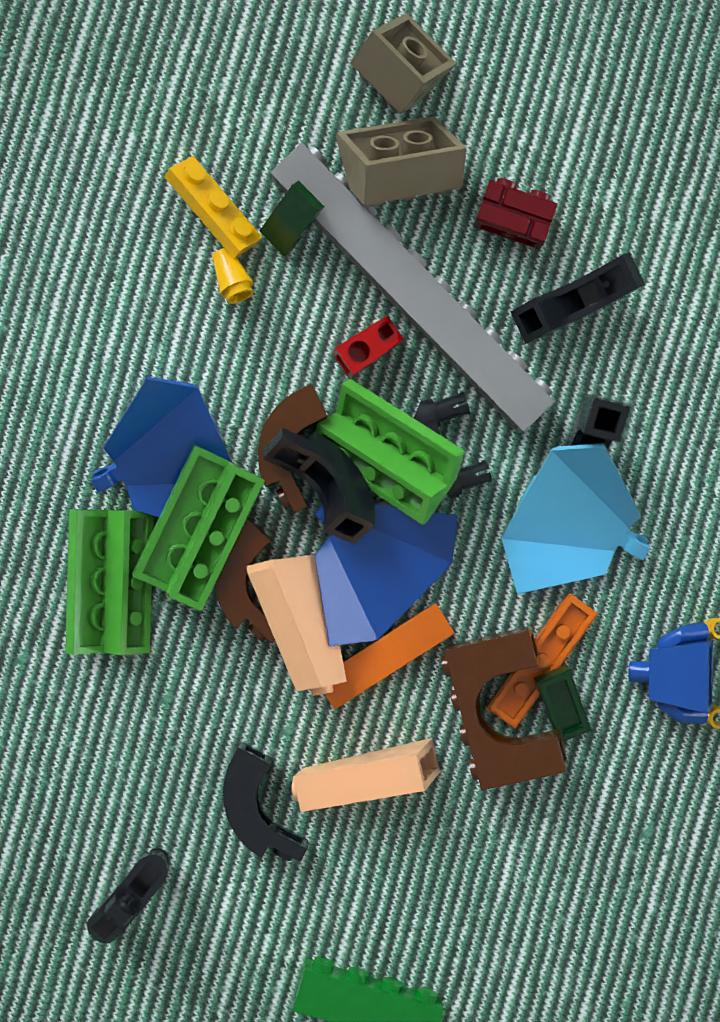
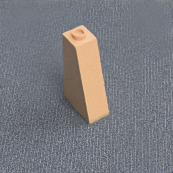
M307 555L274 559L246 566L248 576L296 691L311 689L312 696L334 692L333 685L347 682L340 645L329 646L315 556Z
M433 739L420 740L305 767L293 776V797L296 802H299L301 812L423 792L440 773Z

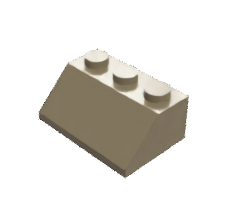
M435 116L336 132V140L349 189L364 206H379L383 202L399 199L411 200L416 196L431 193L444 194L448 190L463 187L467 148Z

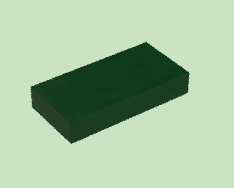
M297 181L291 185L260 229V232L283 256H286L294 249L325 206L300 181Z
M567 665L534 677L552 730H560L563 742L592 731L571 671Z

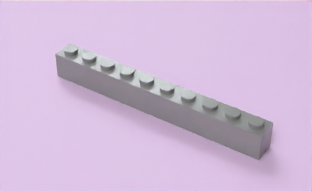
M301 142L270 172L272 181L284 194L287 193L292 184L300 181L325 206L313 223L519 434L525 432L555 402L550 397L553 392L549 386L540 378L533 380L525 371L527 368L526 363L516 353L512 352L509 355L500 346L503 342L500 336L489 326L484 329L475 320L477 314L472 307L465 301L459 304L449 294L452 292L450 285L441 276L437 275L434 278L425 269L427 263L423 257L414 249L408 252L400 243L402 240L400 234L390 224L384 227L375 218L377 211L374 207L364 206L350 192L346 178L339 172L333 175L324 166L327 163L324 156L315 147L312 146L308 149Z

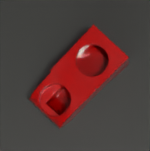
M386 316L335 347L332 355L350 380L378 361L383 355L393 350L405 339L389 316Z

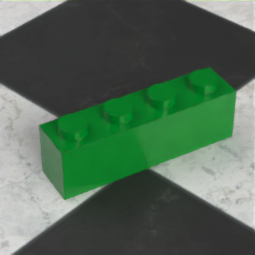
M315 957L314 960L305 959L293 1002L294 1012L328 1022H440L444 1011L441 997L431 989L425 987H418L417 990L403 986L401 981L391 977H384L383 980L369 976V973L357 967H349L348 970L335 966V963L323 957Z

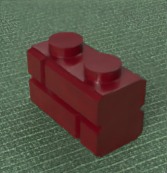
M497 178L496 182L489 180L473 227L540 250L546 240L558 203L550 201L551 196L543 191L531 190L529 194L516 189L518 185L511 180L505 178Z

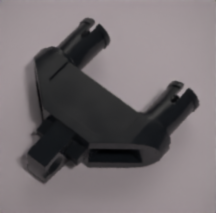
M460 392V394L435 402L428 398L421 400L414 419L441 435L438 428L440 422L465 414L468 415L470 414L468 404L456 408L453 407L467 401L464 392ZM486 460L460 468L457 479L446 496L455 499L462 494V490L492 482L490 472L475 476V473L489 469Z
M153 848L150 850V853L140 857L106 901L92 913L87 922V930L93 939L104 944L113 942L148 904L168 874L169 857L164 849Z

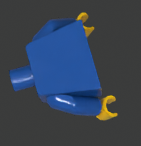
M710 618L704 623L679 626L659 638L657 646L652 647L649 651V662L630 661L629 682L649 683V700L657 702L658 708L679 723L702 725L707 723L713 728L720 729V722L713 721L714 715L720 712V706L712 704L713 640H706L707 638L720 639V634H716L714 631V626L717 622H720V618Z

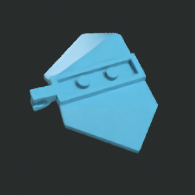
M604 444L558 446L552 448L537 475H534L518 503L516 512L501 536L517 594L606 575L618 546L623 547L628 553L641 560H644L650 550V546L647 545L648 538L628 530L641 518V514Z

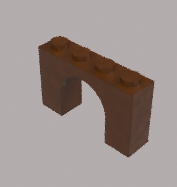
M532 625L449 645L444 650L445 656L441 657L442 667L445 676H451L454 690L451 691V701L454 710L461 712L464 723L460 725L461 738L464 746H470L473 759L469 760L470 772L474 781L479 780L481 790L565 773L568 767V760L559 729L525 737L505 736L494 730L487 723L480 707L481 691L489 680L498 675L538 666L541 659Z

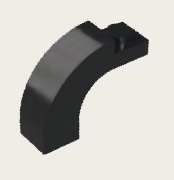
M628 252L565 286L533 298L512 310L511 315L525 344L623 299L626 295L646 284L631 253Z
M589 394L577 414L566 446L604 444L608 451L612 441L621 442L631 406L625 402Z
M282 428L263 449V460L298 475L316 491L324 509V532L355 544L375 525L374 501L365 478L354 462L330 440L316 432L306 439Z
M241 741L229 764L223 786L224 808L229 824L239 840L259 857H263L269 845L274 848L273 852L282 859L292 861L294 858L301 862L308 848V840L273 822L264 813L259 802V785L271 763L272 757Z

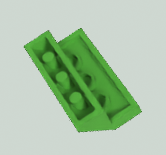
M352 379L341 385L336 413L317 423L316 433L338 446L354 462L372 492L422 525L428 522L456 481L465 450Z
M194 445L134 568L132 576L166 591L169 598L202 612L265 480L214 453Z
M69 509L66 654L109 653L133 655L150 653L152 585L133 577L132 573L153 531V515L140 511Z

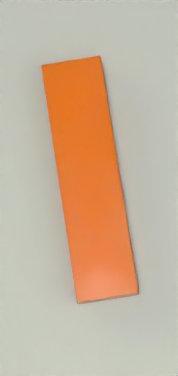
M568 592L535 637L541 659L538 666L510 672L485 707L516 729L540 696L534 677L560 668L598 613Z
M433 603L381 636L378 640L373 641L345 659L343 664L347 682L333 685L334 692L326 693L325 695L333 708L337 709L455 632L437 604Z

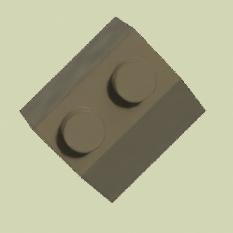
M407 13L373 30L350 62L359 72L360 77L371 84L384 97L385 102L400 114L418 104L457 64Z

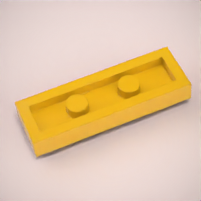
M194 156L168 169L164 176L165 179L233 259L255 247L263 238Z

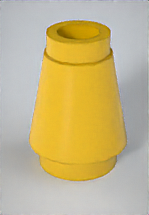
M225 248L213 253L212 258L220 296L225 298L228 304H236L251 297L254 293L252 289L254 282L238 258L233 259Z

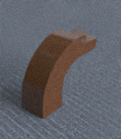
M312 384L290 394L275 407L265 422L258 447L259 470L261 477L265 480V487L279 482L282 488L276 490L285 510L292 507L294 513L307 508L308 504L293 474L263 460V449L282 428L299 435L307 428L328 417Z
M247 516L215 583L216 595L225 616L236 629L247 619L251 622L248 629L260 641L264 642L268 639L273 644L275 639L265 614L250 593L246 567L252 565L255 558L269 545L272 539Z

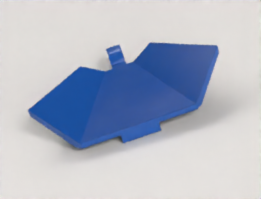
M147 376L103 447L114 461V464L93 471L94 477H92L91 481L97 493L123 480L134 510L159 517L194 445L232 462L224 438L213 415L210 414L199 387L191 383Z
M374 504L375 525L357 543L352 544L331 534L326 538V541L314 556L329 646L378 640L453 563L457 515L434 512L428 522L422 525L394 506ZM321 505L314 514L324 523L323 505Z

